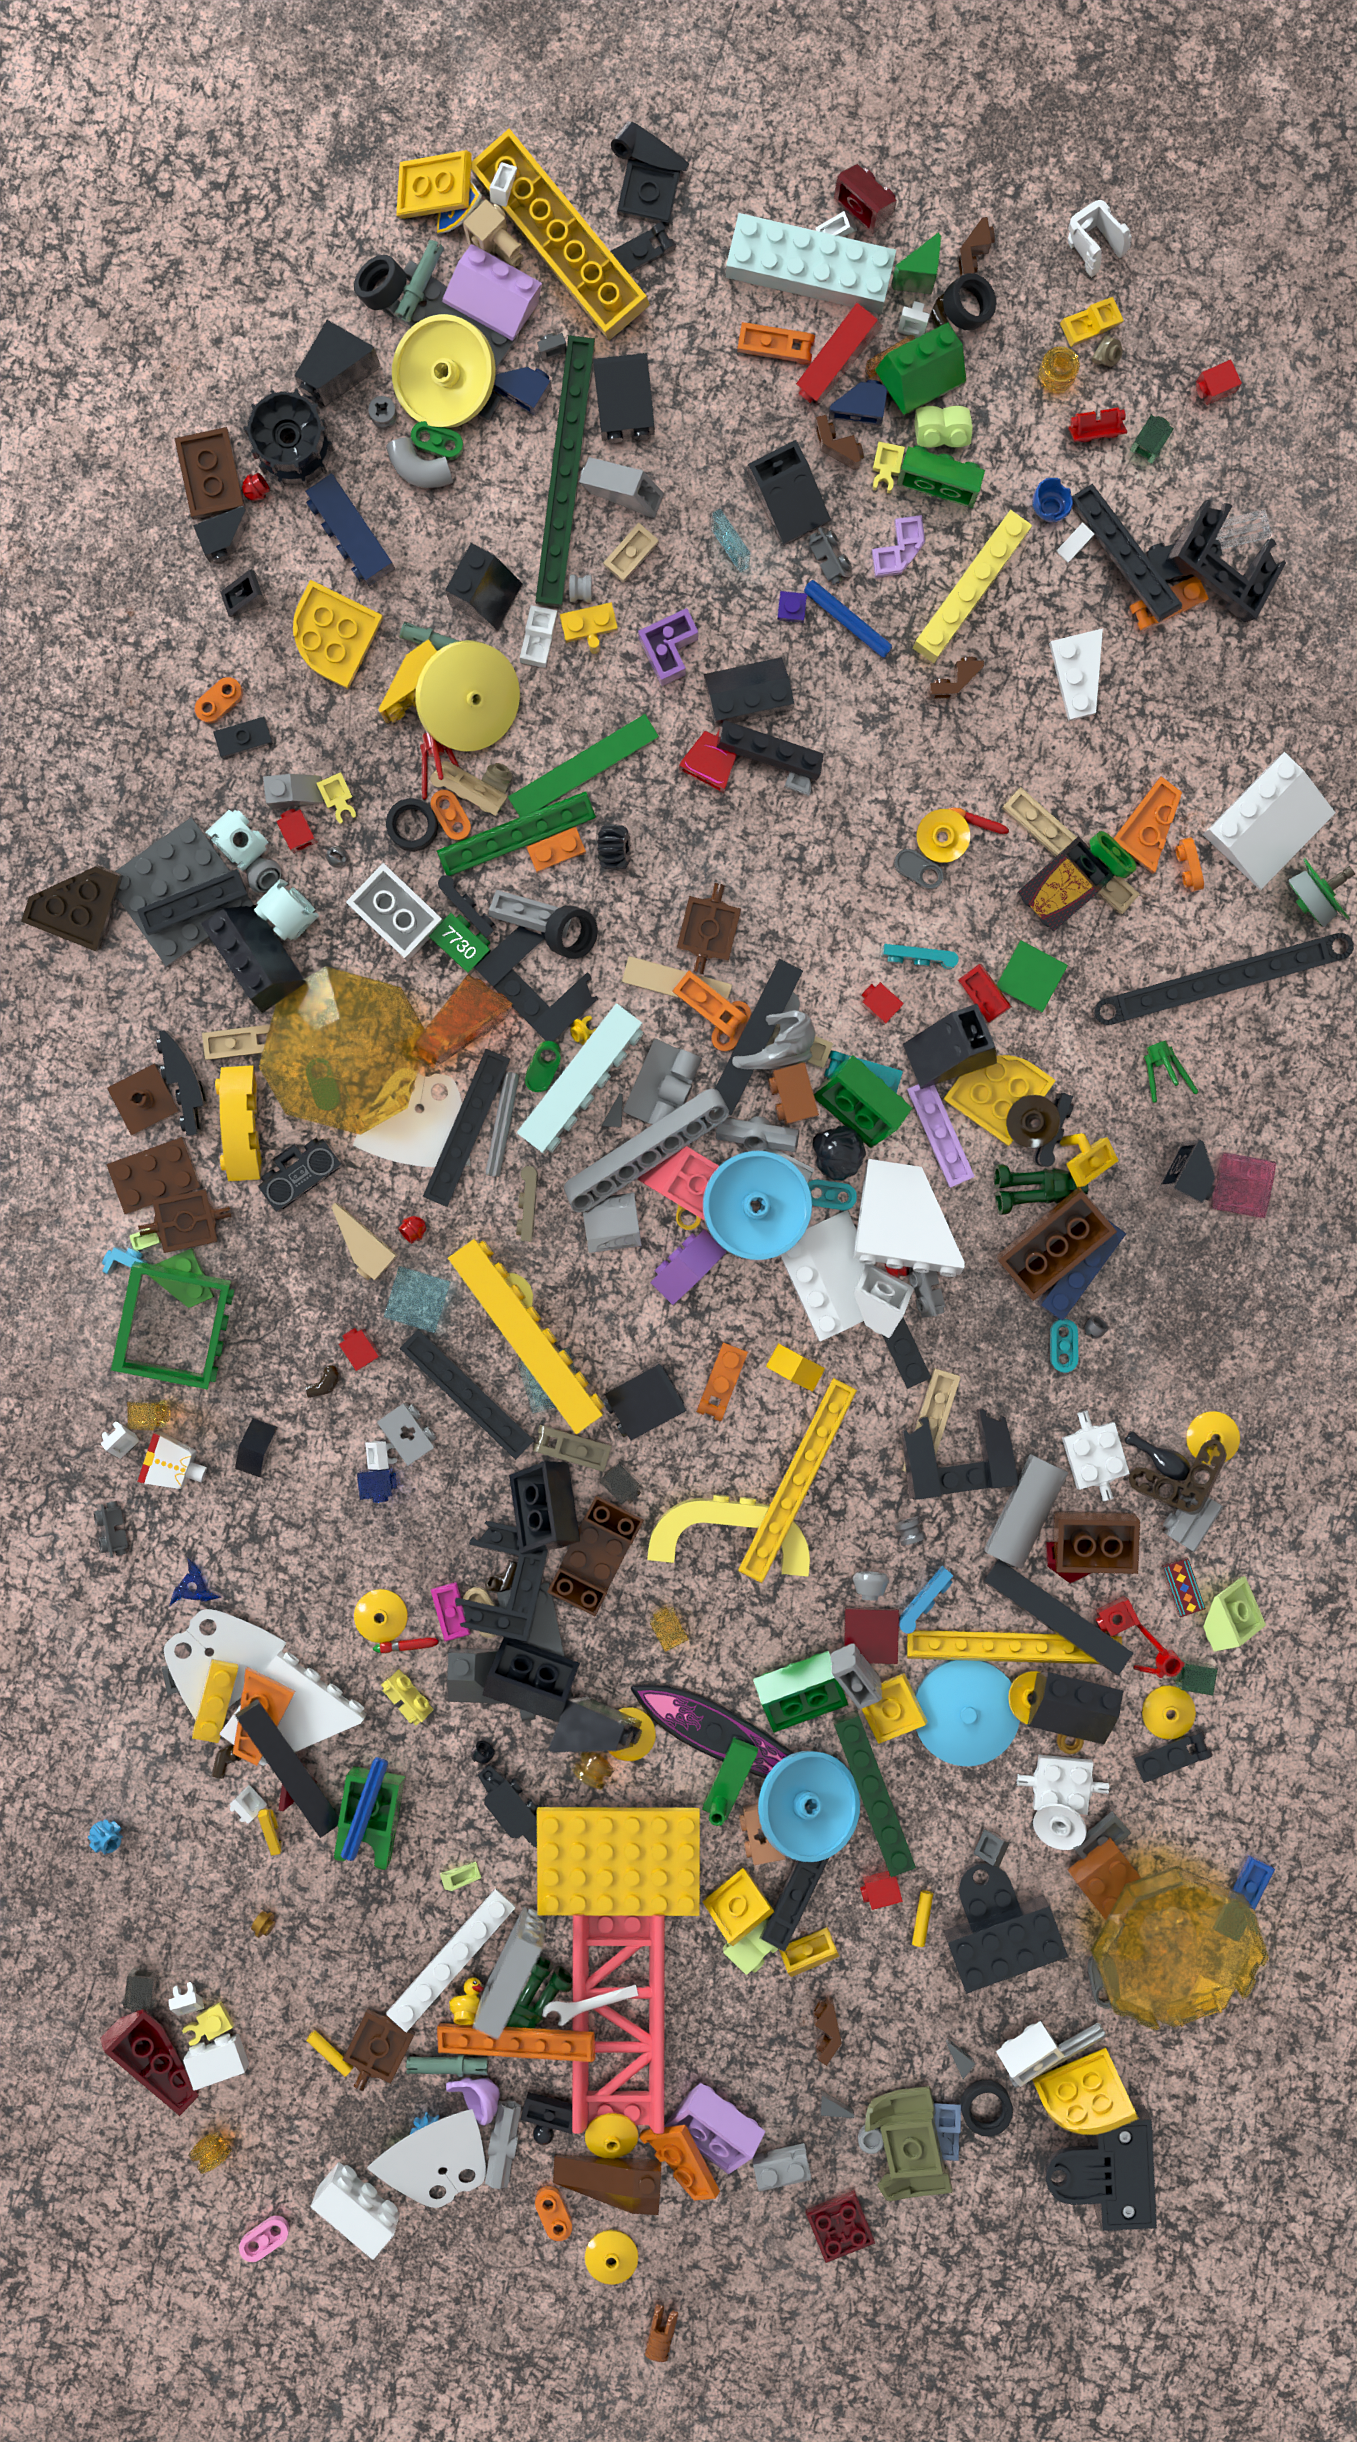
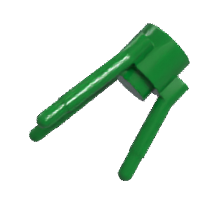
M1167 1040L1146 1048L1149 1055L1144 1056L1147 1064L1153 1103L1157 1102L1153 1063H1155L1156 1067L1165 1065L1173 1084L1178 1086L1179 1082L1170 1062H1173L1192 1092L1198 1094V1089L1176 1057L1172 1046H1168Z

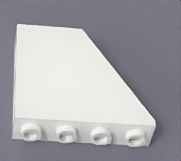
M868 1159L865 1168L853 1258L860 1259L859 1262L868 1265L880 1262L886 1263V1266L889 1268L901 1269L903 1266L912 1267L914 1271L920 1273H928L929 1270L940 1272L942 1276L955 1277L956 1274H961L965 1263L923 1168Z
M280 1651L263 1675L296 1691L277 1727L294 1752L361 1724L367 1713L363 1711L364 1707L353 1699L351 1701L347 1700L342 1696L343 1692L337 1686L331 1683L329 1685L325 1684L320 1680L321 1676L311 1668L306 1670L298 1664L299 1660L289 1652L284 1654ZM241 1705L220 1732V1735L233 1745L238 1722L235 1714L240 1711ZM262 1756L259 1764L264 1766L268 1763Z

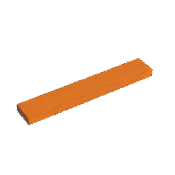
M440 2023L437 2026L438 2053L593 2062L596 2058L594 2032L504 2027L499 2039H496L473 2028V2025Z

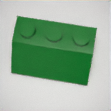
M949 323L888 352L876 367V373L903 415L966 383L963 344Z
M908 446L896 485L973 509L981 489L985 470L981 469L974 462H965L964 464L955 461L954 457L948 454H939L938 456L929 453V450L922 446H914L913 448Z
M854 1055L841 1063L813 1093L815 1100L845 1126L858 1132L860 1138L870 1148L896 1132L912 1110V1107L901 1096L897 1095L881 1078L877 1077Z
M829 1651L815 1654L811 1658L791 1663L784 1668L764 1673L760 1677L753 1679L773 1733L849 1705L843 1688L832 1675Z

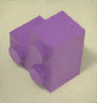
M687 608L638 631V639L661 687L686 676V668L677 650L698 640L699 632Z
M705 1229L698 1236L692 1233L682 1243L685 1248L682 1250L678 1247L668 1257L671 1261L670 1263L665 1260L654 1270L658 1275L650 1283L672 1305L689 1291L727 1252Z

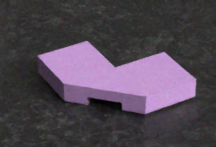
M922 515L895 519L898 546L872 549L875 578L902 574L924 546L925 535Z

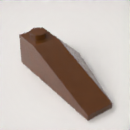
M554 2155V2184L631 2214L659 2215L661 2162L658 2159Z

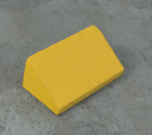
M828 1927L789 1943L785 1952L779 1950L790 1977L840 1956Z

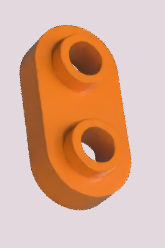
M231 677L220 679L196 701L195 713L197 717L207 724L218 722L241 701L243 697L242 686L236 679ZM225 687H232V692L228 695H225ZM211 704L212 710L208 713L204 712L205 705Z
M448 790L437 791L432 796L430 804L446 835L453 841L467 839L472 830L471 823L456 796ZM442 801L450 802V806L447 809L440 808ZM456 824L463 825V830L459 833L453 830Z
M1192 837L1179 840V846L1175 847L1178 861L1183 863L1185 872H1182V881L1184 887L1189 888L1191 892L1203 890L1204 878L1194 840Z
M734 1001L731 1004L744 1013L748 1019L743 1024L740 1023L734 1030L736 1033L730 1041L725 1044L720 1041L719 1037L724 1033L717 1027H715L712 1033V1044L721 1052H728L735 1048L752 1014L750 1007L742 1001ZM726 1011L721 1020L727 1023L732 1015Z
M553 2186L542 2187L536 2194L535 2208L548 2237L554 2241H564L571 2235L572 2218L560 2191ZM550 2200L553 2205L548 2207L543 2202ZM556 2225H561L564 2229L562 2231H556L554 2227Z

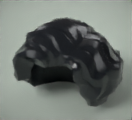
M838 1126L825 1132H818L813 1139L812 1146L817 1156L816 1166L828 1178L843 1181L855 1175L863 1165L866 1151L863 1140L854 1129L848 1126Z

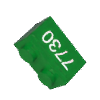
M450 913L429 937L471 975L476 970L474 967L491 952L488 948L491 943L480 932L475 936L468 929L471 924L459 914L455 917Z

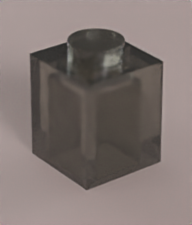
M620 1460L599 1481L621 1505L626 1501L632 1503L641 1494L639 1488L642 1483Z
M133 1968L127 1976L123 2008L130 2009L133 2013L142 2009L150 2012L156 2002L160 1972Z

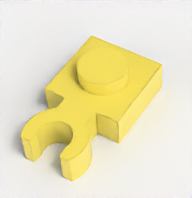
M878 442L872 471L880 472V474L874 478L872 486L874 491L877 490L878 483L883 481L888 485L887 493H891L894 485L891 475L899 476L905 447Z
M341 772L316 783L327 808L335 805L337 809L335 817L339 823H343L340 816L343 810L350 811L353 818L356 817L354 808L347 805L345 801L352 798V795Z
M221 2001L196 2016L199 2023L190 2022L186 2024L182 2032L186 2033L192 2030L196 2033V2037L189 2041V2045L193 2046L200 2041L204 2034L210 2041L233 2028L234 2023Z

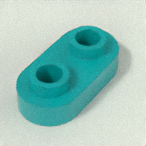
M819 1179L807 1183L810 1193L814 1188L821 1190L819 1198H814L811 1194L812 1206L848 1210L857 1201V1193L849 1184ZM840 1192L847 1193L848 1199L846 1202L839 1201L838 1195Z
M1064 1319L1063 1321L1056 1320L1050 1328V1362L1057 1371L1067 1373L1076 1368L1079 1360L1078 1328L1069 1319ZM1061 1327H1066L1068 1330L1065 1337L1059 1335ZM1061 1354L1068 1356V1360L1064 1364H1061L1059 1361Z

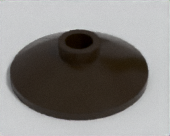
M1028 1095L1017 1100L1010 1108L1006 1120L1007 1130L1011 1138L1020 1146L1032 1149L1040 1148L1050 1143L1057 1135L1060 1128V1114L1055 1104L1048 1098L1040 1095ZM1039 1119V1126L1032 1128V1120Z

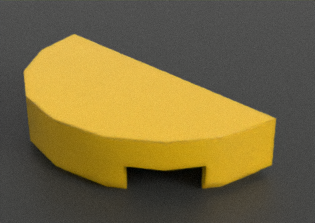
M260 1809L258 1819L271 1856L281 1854V1841L278 1840L275 1829L279 1828L276 1815L272 1809Z

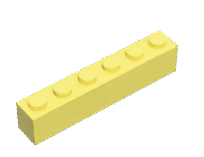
M1010 509L917 638L913 646L914 650L935 664L1028 535L1032 527L1029 522Z

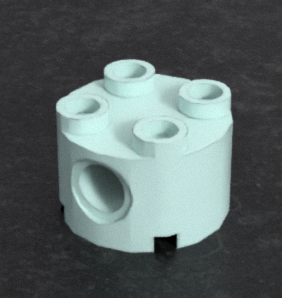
M228 810L205 833L209 837L214 835L211 839L212 842L232 863L236 862L239 864L237 867L244 872L250 864L267 850L265 845L268 841L259 831H251L246 826L250 822L239 810H234L233 812ZM237 832L243 835V842L239 846H235L233 843V836Z
M279 879L257 902L258 906L254 910L265 921L269 919L275 925L273 930L282 939L296 940L319 915L316 912L313 913L314 907L294 887L288 890L285 888L288 883Z

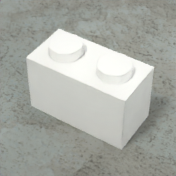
M1041 2021L1037 2024L1029 2025L1025 2028L1024 2033L1015 2039L1007 2040L996 2051L1010 2076L1019 2087L1065 2057Z
M229 2033L217 2037L213 2043L205 2045L202 2042L189 2048L183 2062L193 2090L245 2073L249 2061L239 2034L230 2036Z

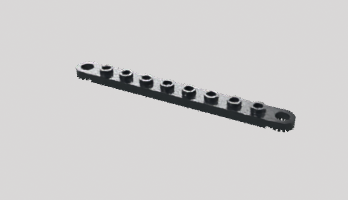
M1336 933L1119 994L1099 1001L1094 1006L1093 1016L1100 1025L1110 1026L1346 959L1353 953L1354 942L1348 934ZM1336 939H1340L1346 944V950L1343 954H1337L1332 949L1333 942ZM1103 1005L1113 1007L1114 1016L1112 1019L1107 1020L1100 1015Z

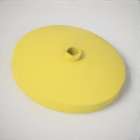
M434 315L419 321L405 333L397 346L393 358L392 383L399 403L411 417L419 422L426 421L429 426L453 428L470 421L483 409L493 390L496 368L492 348L486 337L476 326L460 317Z
M458 641L437 651L424 666L416 687V708L425 730L439 743L459 751H476L494 744L508 731L519 707L520 688L512 664L499 650L477 641Z

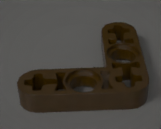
M1218 1440L1206 1441L1201 1446L1184 1484L1143 1467L1132 1470L1129 1475V1484L1136 1492L1186 1514H1198L1204 1508L1226 1460V1449ZM1217 1447L1220 1455L1219 1457L1214 1456L1210 1462L1215 1468L1211 1469L1208 1465L1201 1464L1202 1461L1208 1463L1210 1459L1207 1451L1214 1450ZM1202 1470L1209 1472L1210 1478L1207 1483L1198 1484L1195 1481L1197 1472ZM1146 1474L1145 1478L1149 1482L1154 1483L1153 1492H1150L1152 1490L1151 1486L1142 1483L1139 1487L1135 1479ZM1164 1484H1170L1174 1488L1173 1494L1168 1498H1163L1159 1495V1489ZM1180 1489L1183 1490L1181 1492L1182 1496L1191 1499L1195 1495V1500L1198 1502L1197 1505H1191L1190 1508H1187L1188 1504L1178 1498Z

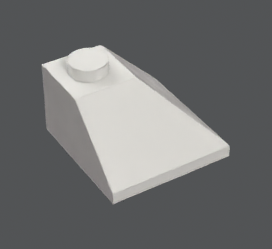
M865 1264L854 1290V1296L865 1325L875 1333L890 1338L904 1316L914 1287L874 1265Z

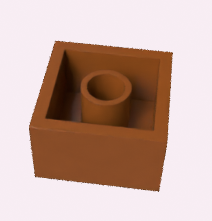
M805 1062L772 1072V1078H769L768 1083L771 1094H777L779 1104H776L775 1109L779 1121L784 1120L786 1126L816 1118L819 1115Z
M1110 1837L1104 1844L1098 1845L1089 1852L1086 1858L1080 1859L1067 1869L1077 1885L1107 1922L1150 1889Z

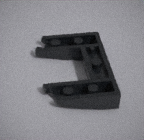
M1205 500L1182 532L1166 561L1185 576L1193 574L1228 602L1225 608L1244 623L1257 619L1286 562L1283 560L1277 564L1275 563L1270 550L1277 544L1273 538L1267 539L1245 574L1241 575L1210 550L1233 506L1229 503H1224L1221 505L1220 510L1209 508L1211 500Z
M519 926L474 968L545 1041L555 1042L571 1027L574 1020L579 1019L598 1000V997H591L587 982L591 981L592 978L587 972L549 1007L514 971L546 939L545 932L538 934L527 930L526 927Z
M977 1409L983 1461L937 1467L928 1417L925 1416L918 1419L922 1426L911 1434L905 1429L901 1431L909 1498L920 1500L940 1497L944 1494L1018 1485L1016 1464L1006 1417L1000 1416L998 1421L987 1417L986 1410Z
M485 1521L484 1524L489 1528L479 1540L472 1537L469 1545L519 1557L507 1609L456 1597V1607L463 1606L466 1622L460 1623V1626L528 1643L550 1550L520 1554L516 1527Z

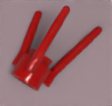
M428 732L422 735L423 744L420 745L422 753L423 800L427 799L428 754L429 757H434L439 780L444 779L440 756L445 754L444 750L451 763L460 768L452 749L436 741Z
M1142 1624L1137 1625L1138 1629L1156 1647L1159 1653L1155 1661L1156 1669L1141 1665H1134L1133 1669L1157 1675L1159 1678H1163L1164 1675L1169 1677L1178 1675L1185 1666V1663L1181 1661L1174 1650L1168 1651Z

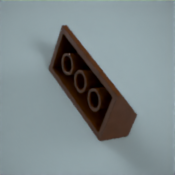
M1078 1187L997 1255V1259L1032 1301H1034L1117 1231L1081 1187Z

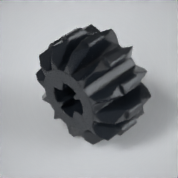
M617 824L602 826L597 840L598 859L601 867L611 869V871L626 869L631 855L630 836L627 828Z

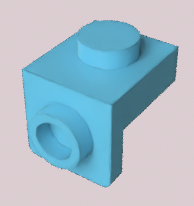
M114 1247L112 1251L108 1250L103 1258L102 1265L105 1266L102 1272L112 1274L118 1262L131 1268L134 1261L148 1263V1261L142 1258L143 1253L128 1247L126 1251L120 1247Z

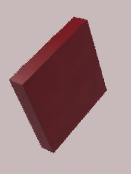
M845 1608L844 1647L855 1644L860 1654L865 1657L869 1664H898L899 1609Z
M855 2190L805 2210L825 2263L875 2244V2239Z

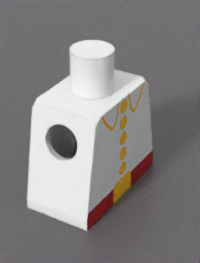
M161 1431L153 1433L137 1482L181 1489L185 1487L188 1478L202 1483L207 1467L193 1463L197 1453L195 1449Z

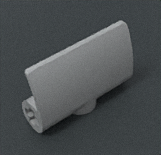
M654 1039L623 1112L653 1125L684 1105L691 1092V1084L702 1058L683 1049L673 1047L659 1039Z

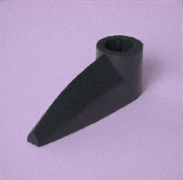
M626 122L611 141L613 153L623 160L630 159L632 156L657 167L679 171L688 170L689 163L660 139L634 122Z

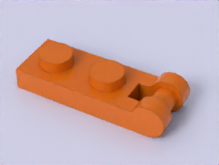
M742 322L737 352L809 365L812 361L810 351L811 346H814L815 335L807 332ZM793 342L801 345L800 350L792 349Z
M1194 576L1170 587L1182 603V609L1161 622L1209 600L1198 578ZM1142 600L1129 606L1132 614L1137 616L1139 621L1137 625L1140 631L1161 623L1154 616H1148L1145 610L1147 606Z
M690 970L672 991L730 1039L735 1035L736 1032L734 1030L740 1023L743 1024L748 1019L744 1013ZM726 1011L732 1015L727 1023L721 1020Z
M724 1342L722 1343L696 1413L702 1415L706 1413L714 1416V1420L722 1421L748 1351ZM711 1396L721 1399L718 1406L709 1403Z

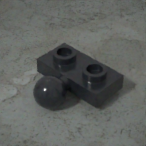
M528 2092L520 2120L537 2124L533 2130L535 2142L539 2145H548L554 2138L553 2129L572 2134V2104Z

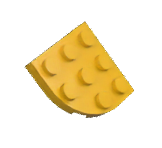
M310 580L294 614L293 635L300 655L313 671L349 689L384 617Z
M998 1055L997 1064L959 1076L943 1100L1002 1143L1010 1146L1013 1139L1008 1133L1006 1120L1012 1105L1020 1098L1028 1095L1045 1097L1056 1080L1025 1059L1011 1055Z
M1106 2048L1032 2079L1047 2114L1055 2123L1068 2131L1085 2135L1101 2134L1138 2119Z

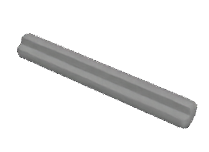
M506 1072L504 1074L486 1167V1175L499 1177L501 1173L519 1080L517 1073Z
M1096 2023L1059 2044L1058 2047L1065 2057L1039 2075L1104 2039L1106 2033L1102 2026ZM1009 2074V2079L1012 2082L1013 2086L1015 2088H1018L1019 2085L1012 2079V2077Z

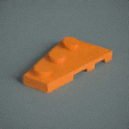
M1162 776L1158 778L1113 838L1135 861L1152 874L1156 872L1170 825L1173 822L1182 795V791Z
M247 1667L244 1676L245 1681L240 1710L258 1699L278 1727L296 1691ZM238 1721L233 1754L257 1766L262 1758V1754Z
M686 2125L664 2127V2133L661 2134L654 2133L652 2129L642 2130L638 2137L644 2144L650 2143L657 2151L655 2157L660 2162L665 2161L674 2171L673 2177L694 2201L716 2199L720 2190Z

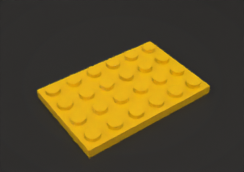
M537 1807V1915L699 1916L700 1808Z

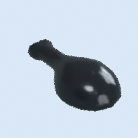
M1134 1431L1128 1432L1125 1443L1147 1453L1152 1458L1156 1468L1163 1475L1177 1481L1187 1479L1191 1466L1183 1455L1171 1449L1158 1448L1140 1438Z

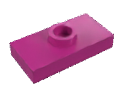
M454 1582L432 1588L431 1594L444 1642L471 1635L470 1629L460 1626V1623L466 1622L463 1606L456 1607L455 1604L456 1597L462 1599L458 1583Z

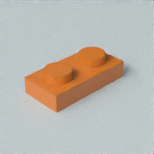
M576 827L526 847L537 873L586 853Z

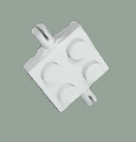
M1088 1410L1079 1412L1077 1415L1082 1429H1079L1074 1434L1062 1437L1076 1488L1080 1490L1090 1486H1099L1102 1500H1111L1114 1497L1109 1483L1116 1478L1130 1474L1114 1422L1101 1426L1092 1425Z
M1038 1754L1037 1768L1033 1776L1017 1774V1786L1033 1788L1034 1810H1039L1048 1804H1061L1075 1810L1078 1814L1088 1815L1089 1799L1092 1796V1792L1109 1793L1108 1782H1093L1092 1759Z

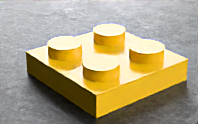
M905 1673L881 1682L882 1699L879 1702L862 1708L878 1744L925 1726L928 1722Z
M744 1868L702 1901L727 1942L732 1946L775 1912L749 1872Z

